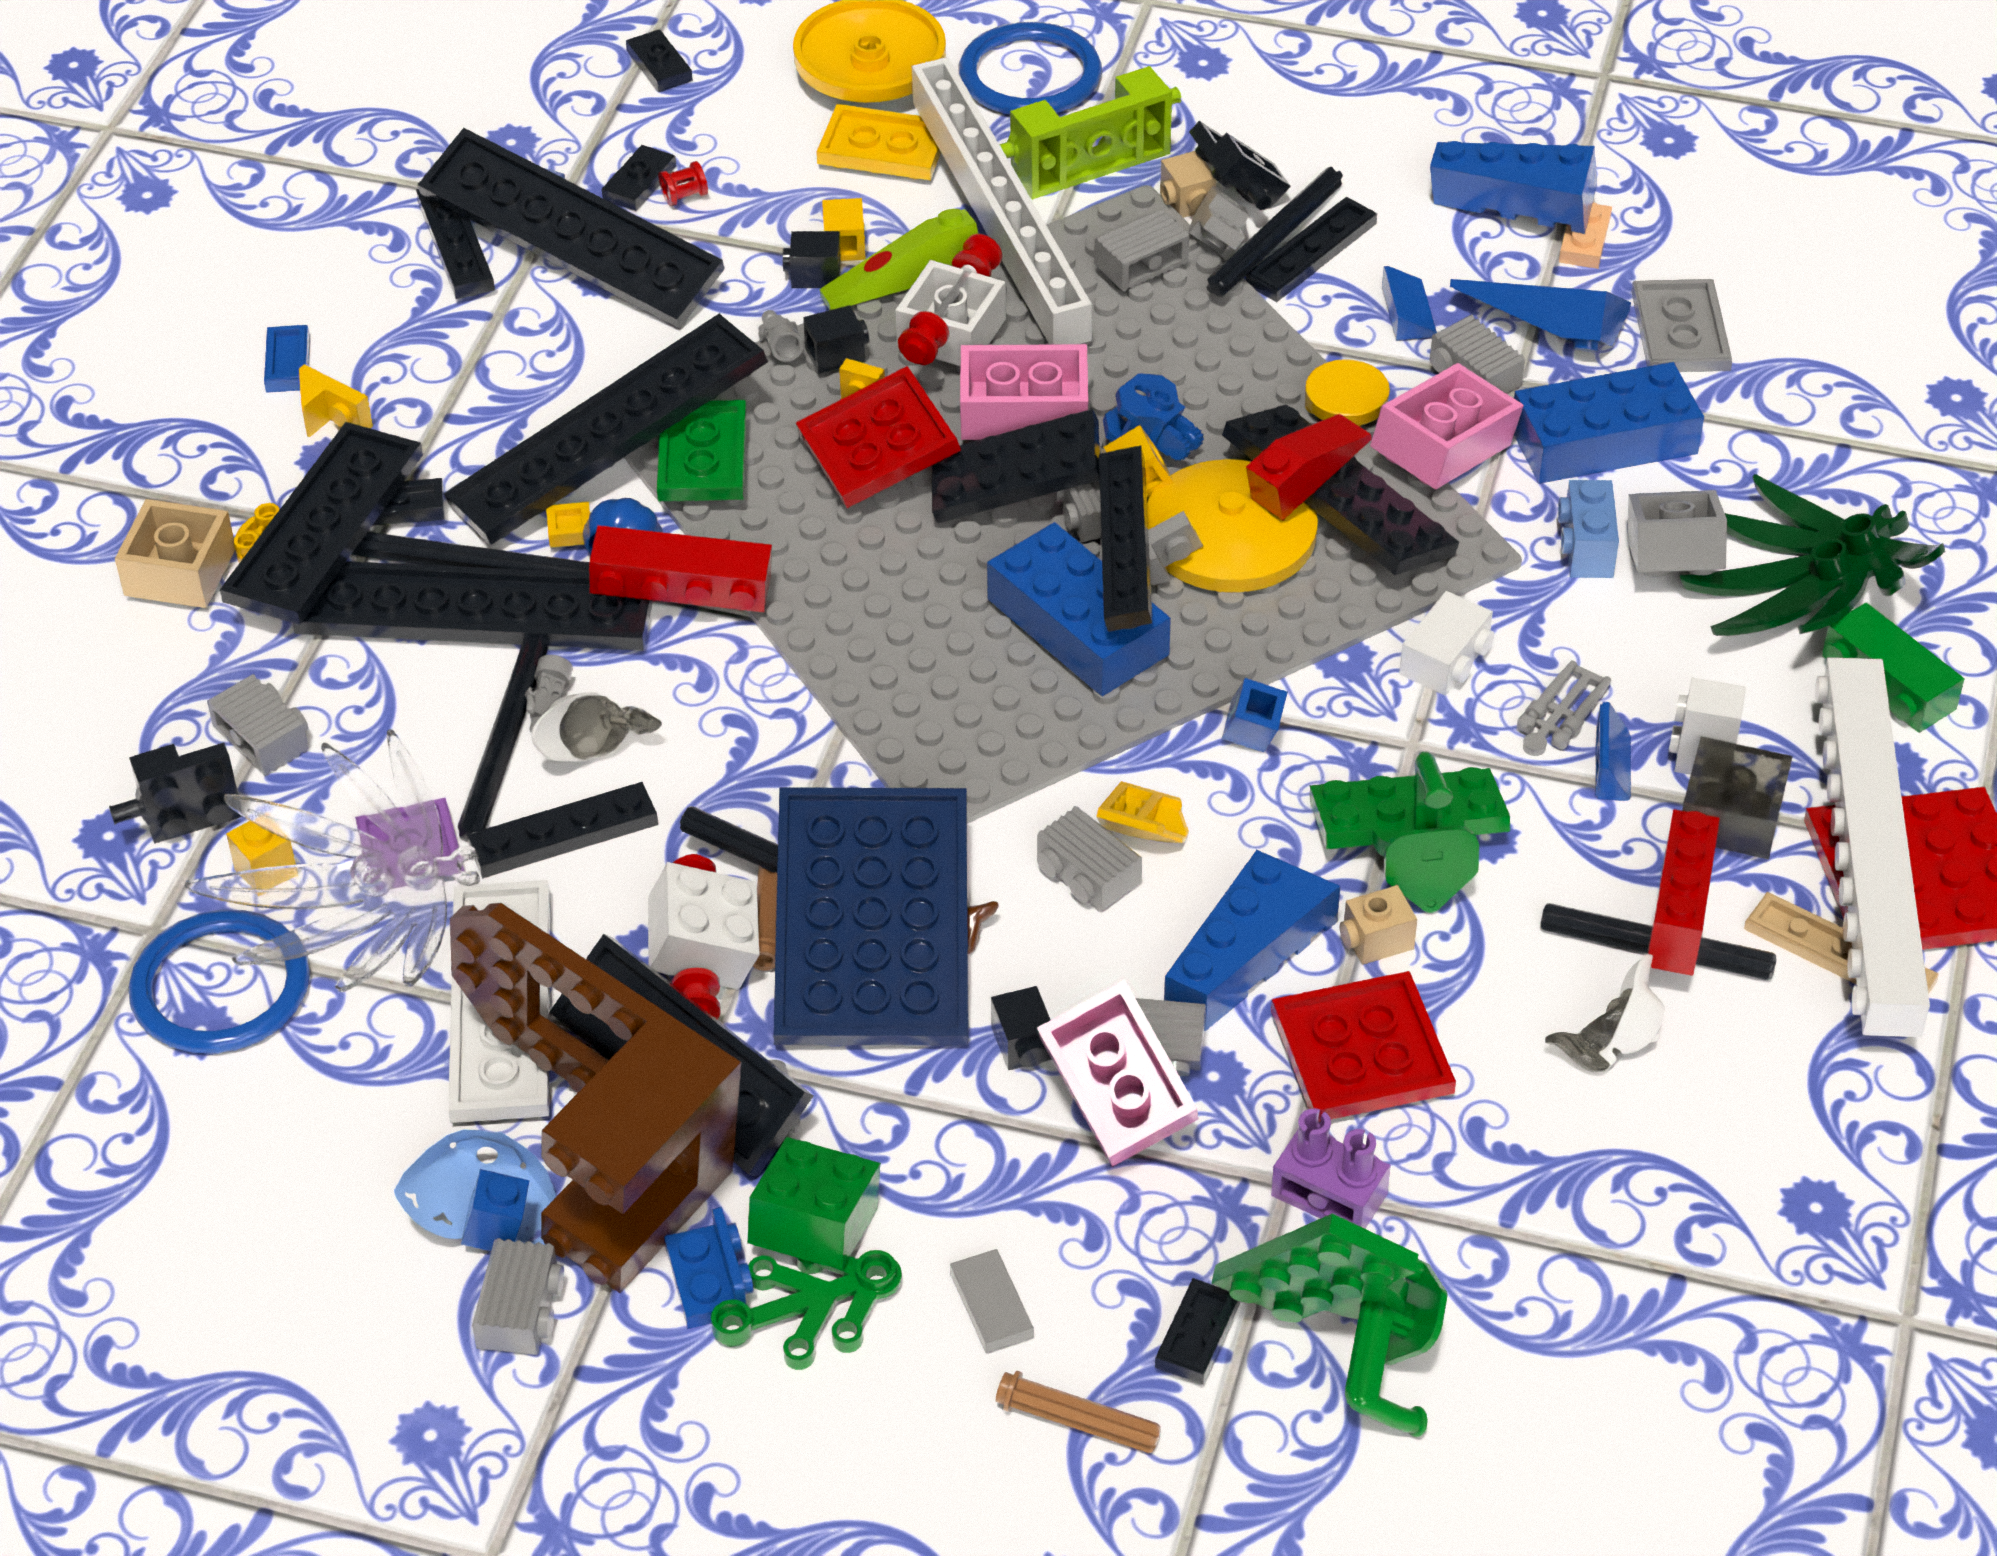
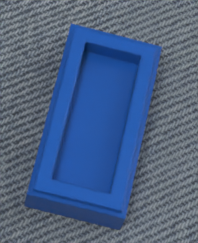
M308 325L267 327L264 370L266 393L300 391L299 368L304 364L309 366L310 333Z

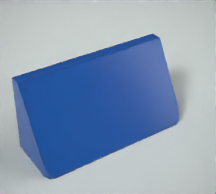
M1384 266L1382 290L1396 340L1432 338V335L1437 333L1422 279L1396 268Z
M1602 701L1599 707L1596 726L1595 796H1597V799L1629 801L1631 799V735L1611 703Z

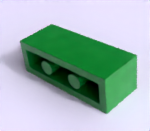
M1867 602L1828 626L1822 657L1826 660L1827 658L1883 659L1889 710L1899 720L1907 723L1918 733H1921L1957 710L1965 678Z

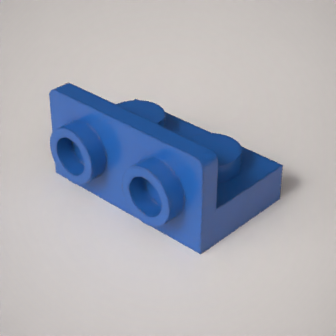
M722 1207L712 1209L713 1225L664 1236L665 1249L687 1329L711 1324V1313L719 1303L735 1299L746 1304V1294L754 1293L748 1264H738L735 1253L742 1252L737 1225L735 1222L726 1223Z

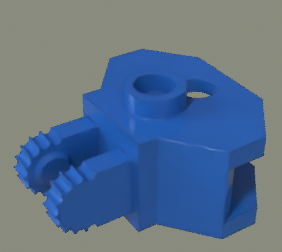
M1138 373L1118 388L1115 394L1117 407L1107 412L1102 420L1105 437L1111 442L1141 425L1156 448L1165 455L1171 456V459L1173 458L1175 461L1187 458L1191 454L1190 450L1198 449L1204 440V434L1201 433L1202 430H1199L1198 427L1194 426V423L1182 416L1186 407L1179 402L1176 385L1163 375ZM1136 390L1142 391L1146 396L1140 395Z

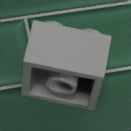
M1716 490L1628 494V544L1637 573H1644L1650 577H1664L1669 575L1671 571H1688L1694 575H1708L1717 569H1726L1727 518Z

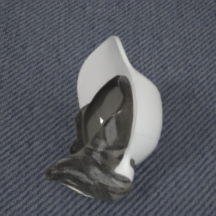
M584 692L568 695L553 702L548 711L534 725L531 737L534 746L544 757L560 762H579L605 756L614 751L626 738L630 730L638 735L649 734L662 726V722L642 708L635 706L621 708L617 703L597 692Z
M1644 955L1629 969L1622 982L1619 997L1613 999L1607 1005L1605 1014L1590 1022L1578 1034L1568 1032L1549 1034L1545 1037V1043L1560 1048L1583 1069L1599 1073L1606 1071L1621 1053H1633L1641 1050L1650 1042H1656L1659 1038L1658 1030L1665 1014V1006L1648 987L1653 955Z

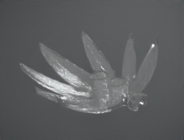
M389 729L387 731L389 760L399 798L409 817L408 821L404 819L383 789L364 770L330 744L324 742L321 745V750L347 794L365 816L389 836L386 842L356 828L309 811L233 794L224 795V801L231 809L263 829L306 848L335 856L353 858L354 861L352 863H313L276 866L198 878L185 882V887L190 892L229 903L270 909H321L364 902L362 905L321 918L233 956L231 960L237 966L282 962L329 949L365 932L391 914H394L393 918L371 939L337 982L335 988L338 992H346L378 972L399 951L412 930L413 933L407 946L403 964L402 980L405 986L411 987L418 982L434 961L444 937L447 920L445 882L456 880L464 886L478 884L480 876L477 871L463 872L461 867L468 860L479 859V854L474 847L464 846L456 849L451 856L443 857L442 831L432 794L415 760L394 730Z

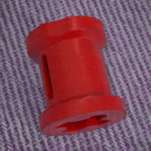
M698 161L690 162L688 168L672 173L662 171L658 174L662 194L669 206L676 205L679 199L697 193L700 196L708 194L707 180Z

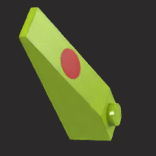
M965 209L944 210L938 214V217L925 220L819 289L821 298L828 308L832 310L910 289L930 260L952 266L953 258L959 251L963 250V244L967 238L973 234H978L977 224Z

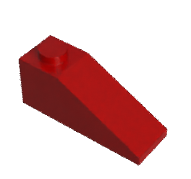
M1339 413L1276 439L1246 466L1252 500L1281 520H1284L1372 440L1371 434Z

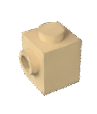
M1196 151L1161 160L1160 193L1162 200L1166 205H1171L1183 218L1195 215L1212 186L1216 187L1217 180L1211 174V169Z
M1396 885L1346 900L1344 921L1340 922L1339 929L1346 948H1353L1361 964L1364 965L1414 950L1418 919L1399 886Z

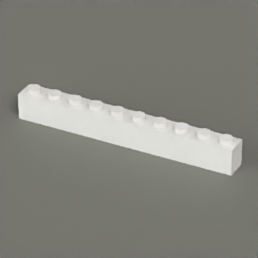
M949 57L912 66L913 104L987 235L1000 246L1003 254L1002 261L1049 345L1082 344L1092 341L1091 301Z
M1827 658L1824 676H1817L1815 700L1816 703H1823V708L1820 709L1819 733L1820 735L1827 736V741L1824 742L1823 767L1831 769V774L1828 775L1827 800L1828 802H1835L1836 808L1832 809L1831 834L1832 836H1839L1840 842L1836 843L1835 868L1838 871H1843L1844 874L1839 884V902L1841 906L1848 907V913H1845L1843 921L1844 941L1852 942V949H1849L1848 977L1856 978L1857 986L1853 987L1852 1012L1853 1015H1861L1863 1035L1923 1037L1930 1002L1883 659Z

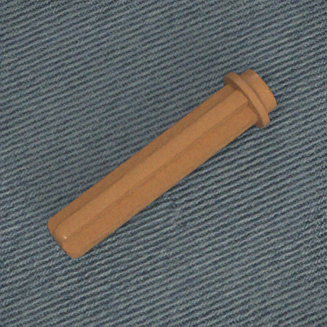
M759 866L757 881L759 956L753 967L758 970L767 971L775 968L777 873Z
M1018 1370L1015 1371L1014 1375L1005 1372L1001 1378L995 1402L1003 1404L1004 1411L1010 1412L1012 1408H1016L1147 1453L1153 1452L1157 1446L1161 1426L1156 1422L1022 1378L1023 1372Z

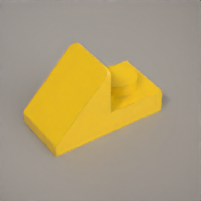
M305 364L299 368L301 407L307 437L314 435L330 420L339 427H342L345 422L367 428L373 427L367 395Z

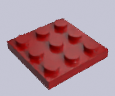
M908 366L795 422L801 437L846 508L961 451L956 436Z
M1410 971L1272 999L1271 1013L1308 1109H1320L1318 1122H1321V1116L1324 1112L1332 1120L1455 1094V1077Z

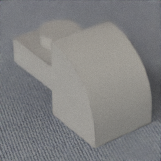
M1212 186L1192 219L1189 233L1222 255L1228 246L1236 250L1245 238L1241 227L1250 215L1245 207Z
M1184 511L1148 530L1151 586L1171 580L1165 567L1175 561L1186 558L1193 551L1203 547L1196 530Z

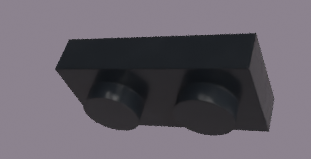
M442 478L404 481L372 526L445 520Z

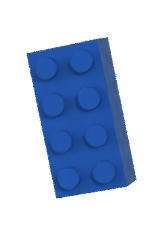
M1674 362L1516 390L1514 393V399L1524 405L1514 437L1538 484L1697 455L1699 452L1704 415Z
M1053 522L987 561V599L1100 696L1103 697L1169 656L1171 617L1154 603H1152V624L1141 625L1133 629H1120L1108 632L1104 620L1102 561L1057 523Z

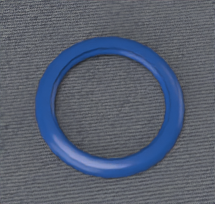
M1016 22L987 30L973 39L961 56L958 63V74L971 97L988 109L1010 115L1011 110L1046 100L1056 113H1060L1077 106L1086 100L1096 89L1102 75V62L1095 47L1084 36L1072 29L1045 22ZM1019 40H1041L1064 46L1073 51L1083 63V74L1075 85L1063 92L1040 98H1020L999 93L986 86L979 79L977 64L985 53L1002 44Z
M225 909L199 913L168 927L143 949L134 964L129 981L130 1007L137 1022L153 1038L171 1048L198 1054H219L241 1050L263 1041L281 1029L296 1013L308 988L310 978L308 955L300 940L289 929L266 915L247 910ZM221 932H242L267 940L280 952L285 962L286 980L279 998L267 1011L253 1020L236 1027L216 1031L193 1030L180 1027L170 1022L158 1010L153 999L152 984L160 964L174 950L199 937Z

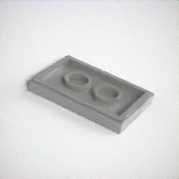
M1714 279L1633 281L1631 293L1647 366L1674 362L1679 372L1731 371L1733 360Z

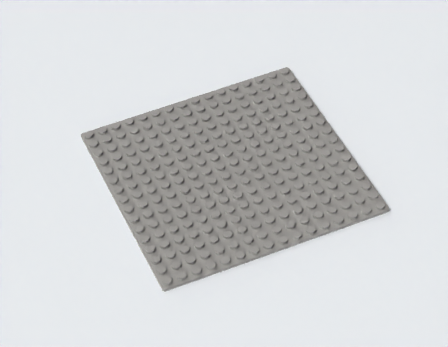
M1148 185L1141 186L1046 225L1092 303V341L1082 344H1087L1088 410L1093 409L1099 420V443L1101 448L1104 449V446L1111 443L1105 437L1102 420L1107 412L1117 407L1115 394L1118 388L1138 373L1163 375L1174 383L1179 402L1186 407L1182 416L1194 423V426L1202 430L1201 433L1204 434L1203 444L1196 450H1190L1191 454L1184 460L1175 461V459H1171V456H1167L1159 450L1170 475L1190 465L1211 460L1235 459L1253 461L1222 436L1226 421L1285 404L1296 409L1300 416L1312 425L1322 421V419L1305 409V386L1309 374L1327 361L1244 278L1223 297H1217L1214 293H1209L1206 288L1209 284L1207 281L1208 277L1226 260L1218 252L1190 234V224L1171 205H1166L1161 195L1153 187ZM1164 209L1165 214L1168 213L1170 218L1173 217L1174 221L1178 222L1179 226H1182L1184 231L1187 230L1189 234L1188 261L1185 265L1181 264L1179 268L1174 267L1172 271L1168 269L1165 274L1161 273L1159 277L1154 276L1152 280L1148 278L1145 283L1141 282L1139 286L1135 284L1132 289L1128 287L1124 292L1094 264L1095 239L1106 230H1116L1132 223L1140 215L1148 216ZM1001 261L998 267L992 270L991 278L1005 281L1006 320L989 345H1049L1003 261ZM910 289L852 305L851 308L857 319L865 321L869 332L870 342L865 344V362L863 363L884 369L885 377L908 366L956 436L959 445L977 441L961 440V366L934 359L928 365L915 364L908 361L899 348H897L895 310ZM803 323L797 325L798 333L804 343L803 351L799 357L789 362L780 361L772 354L768 346V340L757 341L755 343L764 350L768 363L713 399L746 400L744 500L659 502L684 535L772 544L771 579L765 612L746 611L747 614L886 788H967V824L1230 703L1244 678L1269 685L1431 610L1445 591L1457 596L1464 595L1518 570L1522 563L1521 555L1449 483L1435 490L1431 486L1422 483L1416 476L1404 468L1387 460L1384 455L1370 447V441L1354 455L1357 461L1375 475L1382 477L1386 484L1404 498L1411 500L1415 507L1433 521L1441 524L1449 534L1456 538L1460 543L1455 556L1393 575L1317 513V539L1311 557L1298 572L1276 585L1248 592H1217L1185 583L1170 573L1168 574L1171 580L1162 584L1152 585L1151 602L1171 617L1170 654L1102 697L987 599V561L1053 522L1057 523L1102 561L1101 538L1081 542L1075 529L1069 530L1065 523L1063 502L1061 500L1055 501L1052 493L937 523L932 513V465L846 508L801 437L795 423L841 400L839 369L818 374L805 349ZM1136 390L1140 395L1146 396L1142 391ZM1378 418L1361 425V428L1369 432L1371 437H1373ZM660 434L624 457L657 501Z

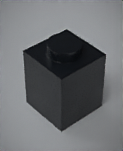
M791 231L790 248H783V272H790L791 288H822L841 275L840 231Z
M850 305L803 317L805 349L818 374L839 369L846 358L861 363L865 362V344L870 342L868 328L863 319H857Z
M1037 986L991 997V1028L1008 1071L1021 1067H1034L1052 1060L1041 1041L1037 1029L1051 1020Z

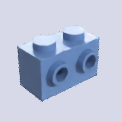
M1569 480L1567 496L1559 498L1558 521L1565 525L1561 533L1562 554L1568 555L1570 578H1614L1619 535L1612 480Z

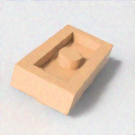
M1593 202L1585 234L1572 232L1571 225L1567 224L1560 249L1559 263L1599 269L1611 219L1612 206Z

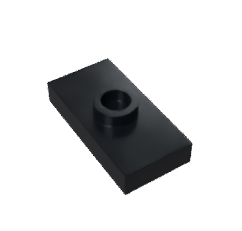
M660 29L626 40L627 52L658 92L693 81L692 69Z
M641 145L601 189L602 198L611 203L637 211L660 185L659 172L667 171L671 173L676 167V156Z
M1192 1278L1157 1352L1155 1368L1204 1384L1240 1306V1301L1233 1299L1229 1294L1230 1292L1225 1289Z

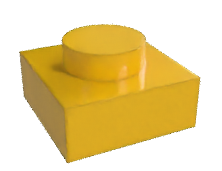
M846 358L839 368L841 399L884 378V369Z
M589 502L557 504L548 507L546 513L550 548L584 545L583 530L590 515Z

